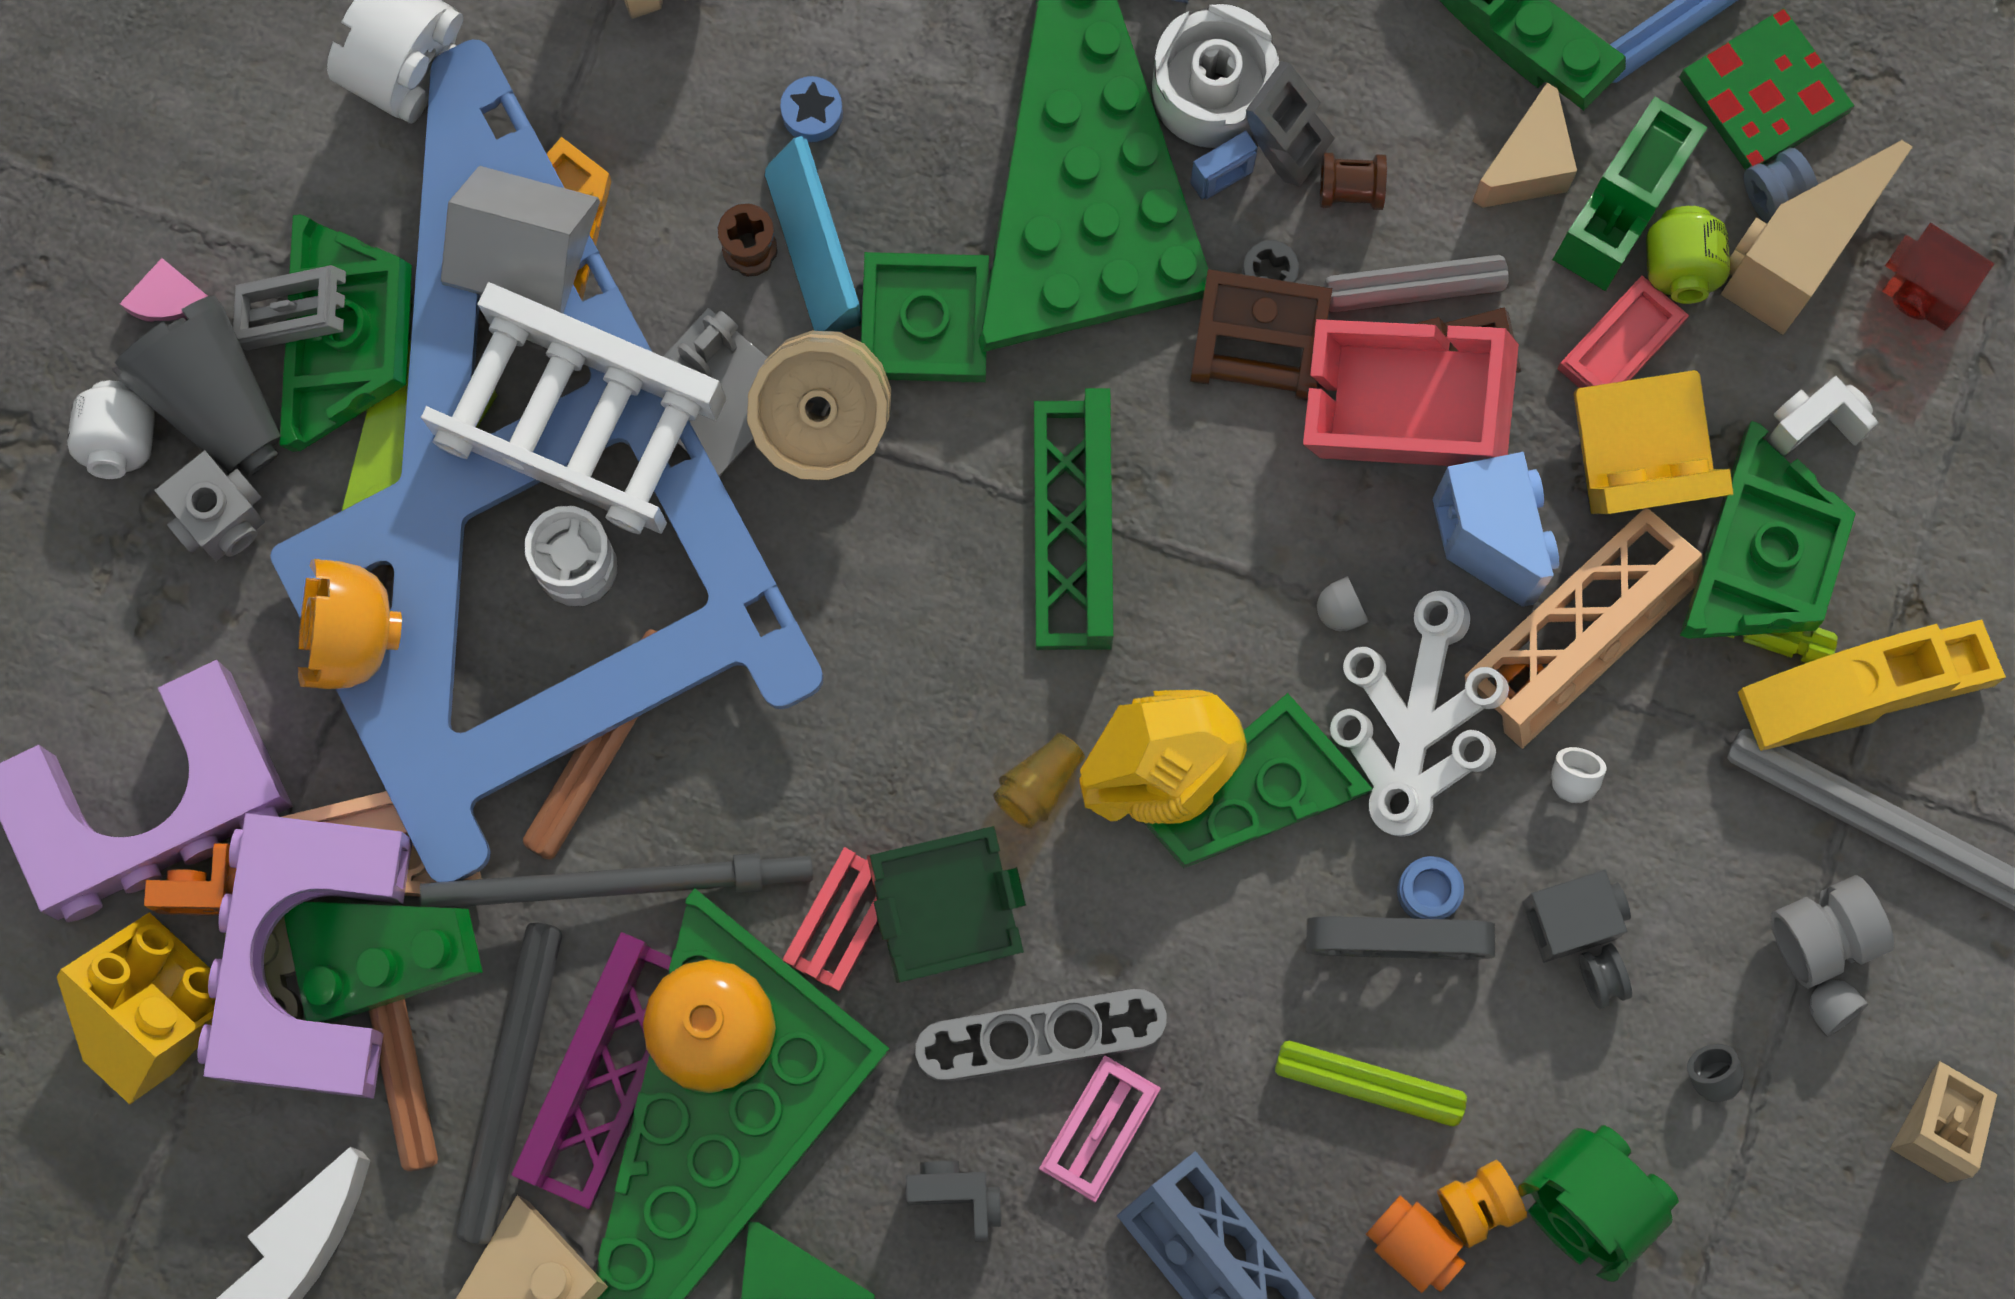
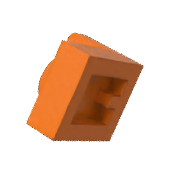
M214 843L211 881H206V872L196 870H168L166 880H146L144 906L158 914L219 915L224 895L226 893H233L236 868H231L229 864L230 845Z

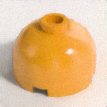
M312 559L309 566L315 577L319 579L306 578L304 586L298 649L310 650L308 668L298 667L300 687L322 689L350 688L368 681L380 669L386 650H398L401 638L402 615L401 612L390 611L387 590L377 576L361 566L341 561Z
M712 959L684 964L665 976L648 999L642 1024L647 1051L659 1070L683 1088L705 1093L733 1088L742 1081L745 1082L756 1075L771 1053L776 1030L771 1001L757 979L735 964Z

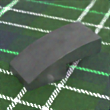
M1281 61L1247 107L1246 115L1250 129L1259 147L1281 179L1286 183L1301 186L1335 138L1315 113L1321 102L1292 65Z

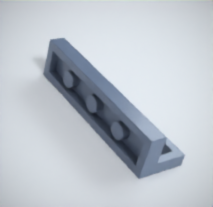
M1196 1151L1116 1215L1183 1299H1267L1266 1286L1278 1289L1285 1299H1315ZM1186 1176L1203 1196L1204 1209L1192 1206L1175 1184ZM1224 1234L1235 1236L1245 1248L1246 1262L1235 1259L1225 1247Z

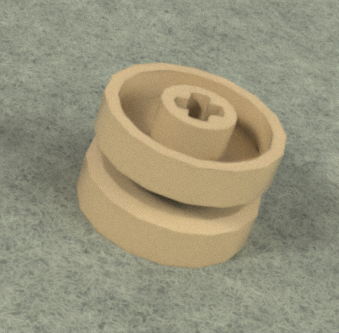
M812 330L787 339L766 358L748 393L747 422L756 447L776 468L799 479L830 480L855 471L874 454L890 417L891 387L882 363L864 343L841 332ZM817 396L826 399L830 407L826 411L825 416L812 413L811 410L814 403H809L808 400Z

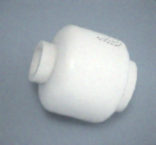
M108 380L94 384L92 388L80 393L72 404L67 438L70 455L79 464L86 466L90 474L103 479L121 478L126 472H132L141 468L151 456L155 426L154 409L121 381Z

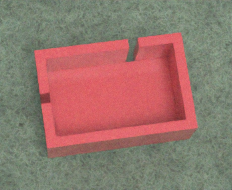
M1316 319L1310 376L1327 391L1337 392L1335 401L1322 389L1309 388L1303 445L1322 459L1453 466L1508 455L1519 344L1506 328L1448 325L1446 337L1436 325ZM1450 342L1459 352L1449 351Z

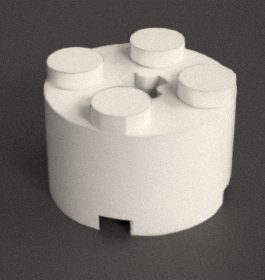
M354 0L341 22L351 28L344 47L334 41L332 43L327 63L328 77L331 81L390 115L412 124L421 116L428 103L431 65L437 56L456 46L455 42L463 22V14L442 0Z
M1227 4L1209 5V9L1191 14L1188 11L1178 16L1169 24L1163 32L1156 49L1152 97L1157 117L1173 134L1190 144L1206 148H1217L1245 130L1250 136L1253 135L1247 120L1246 109L1279 65V56L1266 25L1250 12ZM1215 73L1221 74L1225 77H1220L1217 80L1212 79Z

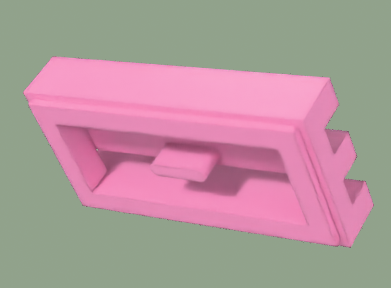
M1104 1055L1039 1170L1096 1203L1161 1088ZM1110 1074L1119 1079L1120 1082L1070 1169L1067 1170L1058 1165V1162ZM1133 1087L1143 1094L1090 1184L1080 1178L1130 1089Z

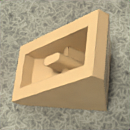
M1546 83L1480 180L1472 202L1485 208L1568 192L1577 173V168L1557 88Z
M1939 1061L1932 1070L1890 1149L1947 1183L1972 1178L1980 1169L1997 1094Z

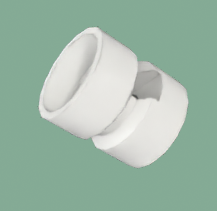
M557 506L543 512L531 524L525 538V557L540 586L554 601L567 606H586L600 600L611 589L617 575V556L601 522L589 511L576 506Z

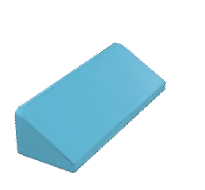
M803 136L793 138L767 165L765 177L813 329L815 331L840 332L860 326L859 322L862 321L860 304L808 141Z

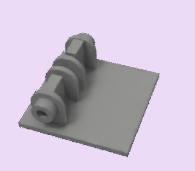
M707 308L663 357L719 380L727 399L717 420L714 421L698 414L696 420H689L720 478L754 440L747 422L748 393L767 356L736 331L738 325L722 311L715 314ZM679 438L677 444L687 452L684 444Z

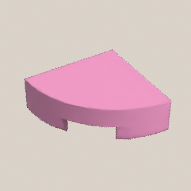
M161 258L122 300L120 305L131 315L148 322L170 321L183 317L188 319L181 309L208 295Z

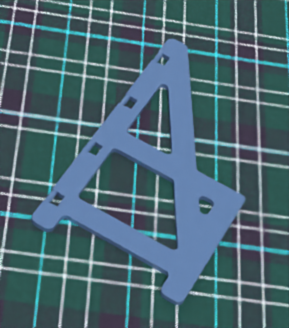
M474 39L465 41L441 53L434 59L431 65L401 477L398 482L277 544L273 547L270 555L271 561L300 618L306 578L319 579L315 577L309 566L312 559L341 561L361 566L367 571L384 564L391 565L394 568L393 598L390 611L401 612L402 615L398 650H386L380 669L368 681L350 688H338L336 691L427 873L436 882L462 881L481 871L488 864L491 854L489 844L473 813L474 806L480 799L737 665L744 666L750 671L763 698L775 709L790 708L813 696L820 690L824 678L815 655L688 420L680 439L691 459L684 460L673 467H670L669 463H667L654 492L708 592L709 597L706 605L466 732L456 733L452 730L451 716L465 524L472 517L541 481L472 451L468 459H463L444 451L432 442L435 435L432 434L421 419L426 406L452 417L475 371L479 306L477 304L480 300V295L446 286L441 282L448 201L479 166L564 188L491 49L486 43ZM502 103L516 132H511L496 140L483 114ZM589 234L578 270L583 268L585 264H588L603 294H597L582 302L573 285L563 314L652 352ZM589 367L591 372L589 382L581 388L559 398L533 453L567 467L608 384L603 380L605 373ZM642 389L637 396L630 395L605 448L618 442L626 443L632 448L637 460L640 461L665 410L661 405L663 398ZM520 419L492 433V435L509 442ZM765 596L781 629H775L760 637L745 607Z

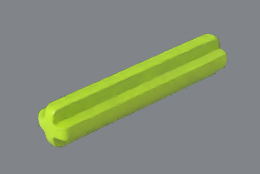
M1290 1040L1284 1041L1281 1045L1275 1064V1072L1279 1076L1451 1127L1460 1124L1466 1109L1467 1095L1463 1091Z

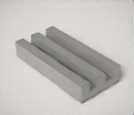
M329 265L235 285L233 329L242 349H258L343 332L344 319L336 317L335 311L336 309L344 308L345 295L336 291L337 285L345 284L346 271ZM318 289V296L294 301H278L271 303L270 306L250 310V303ZM317 313V315H312V316H307V317H302V318H297V319L282 321V322H278V323H273V324H268V325H263V326H258V327L249 328L250 326H255V325H260V324H265V323H270V322H275V321H280V320H285V319H290V318H295V317H300V316H305V315H310V314Z

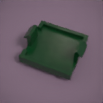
M994 826L867 856L877 901H873L882 940L886 939L896 983L1024 953L1019 929L1015 925L1012 909L1026 906L1017 867L1002 870L998 853L1000 848Z

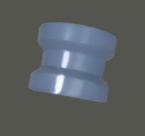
M1788 148L1780 152L1776 156L1775 162L1768 166L1755 164L1744 172V184L1750 202L1761 219L1766 223L1769 222L1781 204L1818 185L1809 162L1796 148Z

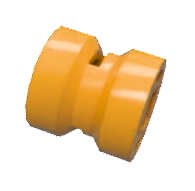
M1497 1159L1477 1169L1474 1179L1466 1183L1454 1181L1437 1190L1440 1203L1459 1239L1465 1243L1464 1246L1467 1249L1486 1240L1490 1229L1498 1225L1511 1227L1527 1218L1525 1206L1513 1181Z

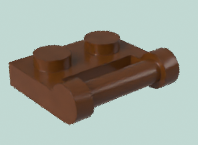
M1208 269L1190 382L1209 385V379L1293 391L1295 392V398L1308 400L1309 388H1317V381L1310 376L1316 319L1328 320L1333 288ZM1216 336L1302 348L1300 367L1214 354Z

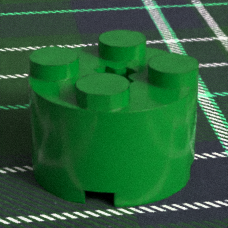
M1601 1125L1593 1133L1586 1129L1576 1128L1518 1186V1192L1520 1197L1531 1193L1536 1202L1527 1211L1539 1228L1558 1248L1579 1265L1588 1257L1592 1258L1604 1266L1596 1276L1606 1281L1616 1282L1672 1224L1671 1210L1679 1203L1676 1193L1665 1181L1654 1174L1647 1176L1628 1158L1631 1154L1629 1145L1613 1129Z

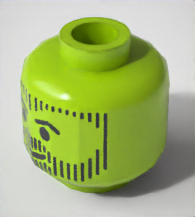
M1699 206L1675 207L1662 214L1661 219L1649 228L1646 237L1647 274L1651 285L1655 289L1666 295H1671L1672 300L1675 302L1693 304L1704 301L1708 298L1710 292L1717 290L1725 284L1730 274L1728 232L1724 223L1711 215L1707 209Z

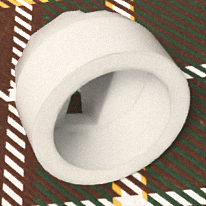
M1576 747L1564 748L1557 753L1552 767L1551 780L1553 789L1559 798L1570 803L1588 801L1601 788L1607 770L1606 764L1598 755L1591 751Z

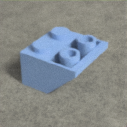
M1524 452L1448 466L1432 498L1446 559L1523 607L1535 604L1554 576L1552 569L1559 567V554L1555 537L1552 531L1543 532L1537 509L1544 506L1543 486L1538 471L1536 469L1528 470Z

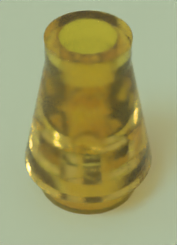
M1057 733L1046 745L999 777L1000 787L994 792L993 797L998 806L1012 820L1030 829L1038 821L1045 822L1049 819L1074 772L1085 760V755L1073 740L1061 733Z

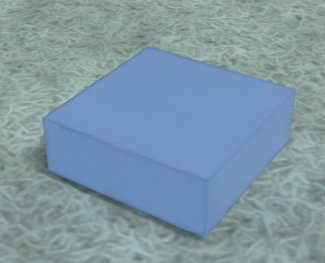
M1246 130L1193 161L1190 183L1201 200L1204 198L1207 200L1253 172L1258 147Z

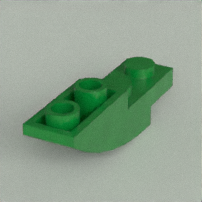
M1439 0L1470 32L1531 84L1539 88L1544 82L1549 83L1583 111L1626 69L1625 55L1550 0Z

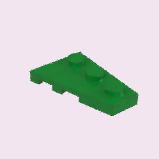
M1287 693L1243 730L1247 742L1245 757L1230 779L1213 796V803L1202 814L1183 823H1146L1145 825L1184 869L1370 794L1373 788Z

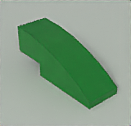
M1654 96L1603 174L1593 194L1568 230L1552 260L1600 289L1607 291L1708 127Z

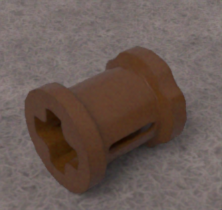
M1323 153L1320 171V207L1330 208L1333 202L1370 203L1373 210H1383L1387 183L1386 155L1376 154L1373 160L1336 159L1333 153Z
M748 203L738 204L728 209L721 217L718 225V238L722 245L723 258L728 267L746 277L758 276L768 271L772 261L778 254L773 222L768 213L761 207ZM745 233H752L756 245L744 248L740 236Z

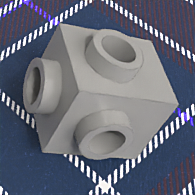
M205 450L154 490L176 516L167 526L191 554L202 547L215 562L225 554L231 557L246 549L257 536L256 529L265 523L264 519L252 506L262 497L238 469H235L227 476Z

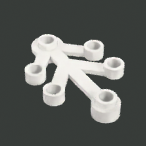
M1447 591L1428 593L1418 602L1415 608L1414 622L1417 630L1422 634L1408 706L1386 675L1385 660L1374 650L1368 647L1355 648L1347 654L1343 664L1346 677L1357 686L1364 688L1400 743L1395 768H1393L1372 739L1373 725L1366 715L1354 709H1345L1334 716L1330 725V732L1334 741L1351 750L1374 786L1369 797L1371 818L1381 830L1394 836H1409L1420 831L1431 818L1434 797L1470 772L1486 770L1491 766L1496 756L1495 745L1489 737L1476 730H1467L1456 737L1450 756L1422 773L1426 750L1483 709H1493L1503 704L1509 692L1508 682L1502 674L1490 667H1480L1469 674L1463 691L1435 710L1448 645L1460 641L1470 626V613L1463 601ZM1446 605L1448 609L1447 619L1438 626H1432L1429 622L1430 612L1436 606ZM1371 657L1374 661L1372 673L1365 678H1358L1356 674L1358 662L1363 658ZM1488 677L1495 678L1497 683L1495 693L1486 699L1479 698L1477 693L1479 683ZM1352 719H1358L1361 724L1359 735L1353 740H1345L1343 736L1345 724ZM1474 740H1480L1484 746L1481 758L1474 762H1467L1464 756L1466 746ZM1399 792H1406L1409 798L1408 807L1400 814H1393L1390 809L1392 797Z

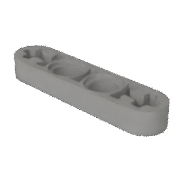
M1130 989L944 1020L929 1025L920 1033L916 1042L915 1056L920 1069L928 1078L937 1082H955L1103 1057L1104 1055L1109 1056L1139 1051L1153 1046L1161 1038L1166 1027L1167 1013L1163 1002L1155 994L1144 989ZM1132 1002H1140L1143 1012L1154 1013L1156 1022L1147 1024L1146 1036L1134 1037L1131 1027L1111 1029L1110 1033L1115 1043L1101 1044L1102 1022L1095 1009L1096 1007L1109 1006L1108 1019L1126 1016L1129 1004ZM1069 1012H1077L1084 1015L1092 1027L1090 1040L1084 1046L1077 1049H1069L1062 1046L1054 1034L1056 1021L1063 1014ZM1004 1023L1019 1025L1028 1037V1046L1025 1052L1020 1057L1012 1060L998 1057L990 1046V1036L993 1030ZM981 1027L980 1049L987 1064L972 1066L973 1052L955 1056L953 1059L954 1068L948 1070H941L940 1063L936 1059L927 1060L926 1050L936 1047V1036L948 1034L951 1044L954 1045L971 1043L967 1029Z

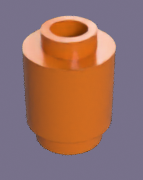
M1401 1195L1365 1234L1378 1245L1374 1252L1420 1293H1423L1430 1284L1441 1292L1466 1264L1457 1255L1465 1243L1418 1201L1412 1206Z

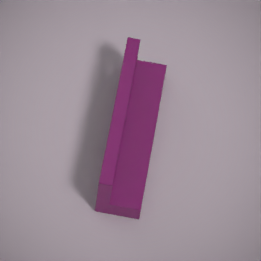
M623 932L620 933L511 1174L512 1176L587 1209H592L634 1115L638 1093L641 1091L650 1055L646 1048L640 1061L616 1070L608 1044L614 1031L639 1022L643 1031L642 1024L646 1009L643 1010L635 990V984L645 962L669 971L672 957L649 948L642 940ZM630 998L636 1013L621 1018ZM603 1058L609 1073L593 1079ZM636 1072L627 1093H625L620 1078ZM612 1082L621 1104L614 1121L589 1130L581 1108L586 1093L589 1090ZM576 1118L581 1134L566 1139ZM608 1133L603 1147L598 1154L593 1138ZM585 1142L594 1167L583 1191L550 1178L549 1176L560 1151Z

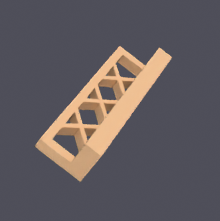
M1644 508L1466 673L1465 683L1469 674L1480 667H1490L1497 671L1503 664H1530V682L1511 700L1507 697L1503 704L1494 708L1502 715L1504 733L1523 749L1695 588L1702 568V553L1650 509ZM1646 531L1669 550L1656 565H1628V548ZM1621 555V565L1609 566ZM1628 579H1639L1628 590ZM1593 580H1621V597L1611 607H1583V590ZM1575 598V608H1564ZM1584 621H1594V622L1583 632V622H1584ZM1548 622H1576V639L1566 649L1537 650V632ZM1530 640V650H1519ZM1537 664H1548L1538 674ZM1485 678L1479 683L1477 693L1483 699H1486L1495 693L1497 687L1488 678Z

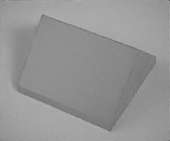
M479 166L448 201L441 272L442 284L482 295L488 282L560 313H564L600 204L599 198Z

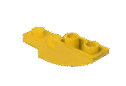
M1981 619L1944 629H1939L1938 624H1933L1868 642L1778 673L1743 687L1737 693L1760 751L1871 724L1886 713L1994 687L2005 679L2006 676Z

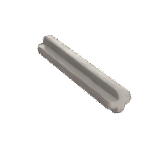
M1492 255L1331 275L1325 279L1324 287L1333 288L1329 311L1340 312L1500 292L1507 287L1509 273L1504 256Z

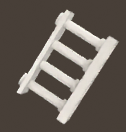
M488 282L477 305L487 322L491 324L489 331L493 335L453 416L450 417L426 406L421 419L432 434L435 435L432 442L444 451L463 459H468L472 451L608 511L605 517L608 521L629 532L641 534L643 527L662 534L667 522L660 508L648 502L687 421L696 420L698 414L714 421L717 420L727 399L720 381ZM528 340L547 348L546 355L550 360L508 442L480 430L476 426L515 347H522L525 341ZM584 364L605 373L603 380L608 384L567 467L533 453L573 370L580 371ZM642 389L663 398L661 405L665 410L625 492L591 478V475L630 395L637 396Z

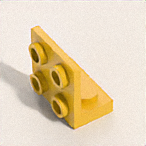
M1692 370L1578 388L1574 391L1591 514H1612L1733 495L1730 469L1713 468L1701 378L1698 371Z

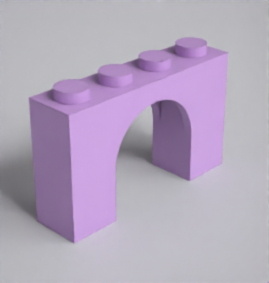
M214 660L158 687L185 747L189 763V778L185 794L176 810L163 823L148 832L131 837H110L96 833L81 813L57 757L40 745L0 763V822L40 912L56 920L65 918L66 922H74L88 917L103 907L101 899L122 889L125 890V893L141 891L145 889L146 880H160L162 878L160 871L183 860L186 865H190L212 857L214 843H219L231 837L235 829H243L245 813L279 817V813L293 807L231 672L218 660Z
M245 813L243 829H235L229 849L230 867L236 868L233 893H226L224 895L219 911V931L226 933L222 959L216 958L213 961L208 980L209 997L216 998L212 1025L205 1024L203 1026L198 1042V1062L205 1064L204 1077L220 1081L374 1099L384 1033L372 1028L305 1021L294 1018L276 1002L269 990L264 972V953L269 936L280 919L291 909L310 899L324 896H339L403 904L412 849L410 837L402 831Z

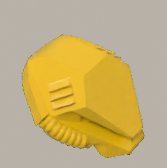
M1203 690L1153 691L1154 696L1135 698L1132 704L1119 705L1080 769L1081 777L1079 778V784L1085 808L1091 809L1109 821H1118L1127 814H1130L1132 819H1135L1137 822H1144L1145 824L1183 823L1202 814L1213 803V796L1230 779L1245 757L1247 742L1242 724L1236 714L1217 695Z

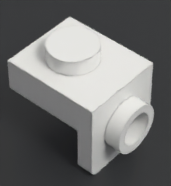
M1835 376L1810 398L1803 390H1800L1774 413L1775 418L1780 423L1766 440L1785 457L1825 422L1830 420L1856 446L1874 429L1878 421L1872 415L1873 408L1866 396L1852 385L1845 386Z

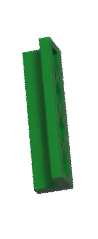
M1085 388L1084 401H1034L1036 650H1112L1114 635L1110 388ZM1047 418H1084V439L1067 456L1063 455L1047 439ZM1083 453L1084 474L1073 464ZM1047 454L1058 463L1048 475ZM1065 471L1085 489V500L1067 518L1047 500V489ZM1084 514L1085 535L1074 525ZM1048 515L1059 524L1049 535ZM1065 532L1085 549V562L1068 579L1048 561V549ZM1085 574L1086 597L1074 586ZM1048 575L1060 586L1049 598ZM1066 593L1086 611V633L1048 632V611Z

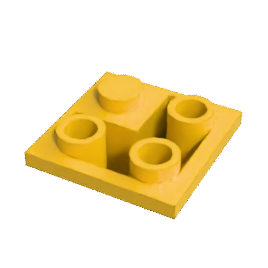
M150 912L60 969L57 975L58 984L82 1060L129 1105L174 1074L198 1048L203 1026L205 1024L212 1025L216 998H210L208 994V980L211 968Z

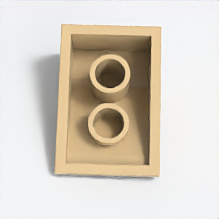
M1901 140L1786 201L1778 207L1767 224L1756 217L1730 256V275L1732 277L1720 295L1784 335L1827 275L1912 149V146Z

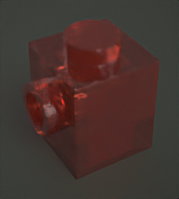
M1930 222L1917 240L1906 234L1884 265L1894 273L1882 291L1892 297L1894 305L1907 316L1917 320L1926 319L1941 330L1946 331L1963 312L1995 263Z

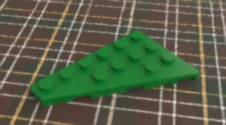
M1036 0L1037 6L1031 28L1026 71L1022 81L1017 110L1016 130L1010 152L1004 201L1001 206L993 252V266L986 293L988 295L982 331L979 335V344L982 352L1203 299L1208 266L1117 0Z
M696 888L686 898V908L676 949L673 951L669 974L684 964L712 959L735 964L756 978L771 1001L776 1030L772 1049L756 1075L745 1082L742 1081L733 1088L722 1089L723 1091L713 1093L683 1088L664 1075L649 1055L641 1091L638 1093L634 1109V1120L630 1136L627 1138L614 1190L616 1193L605 1238L603 1237L598 1255L596 1274L608 1286L598 1299H687L890 1052L889 1047Z

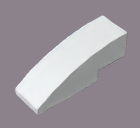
M349 1147L247 1236L264 1257L217 1299H303L320 1277L343 1238L361 1195L370 1165L368 1157L362 1151Z

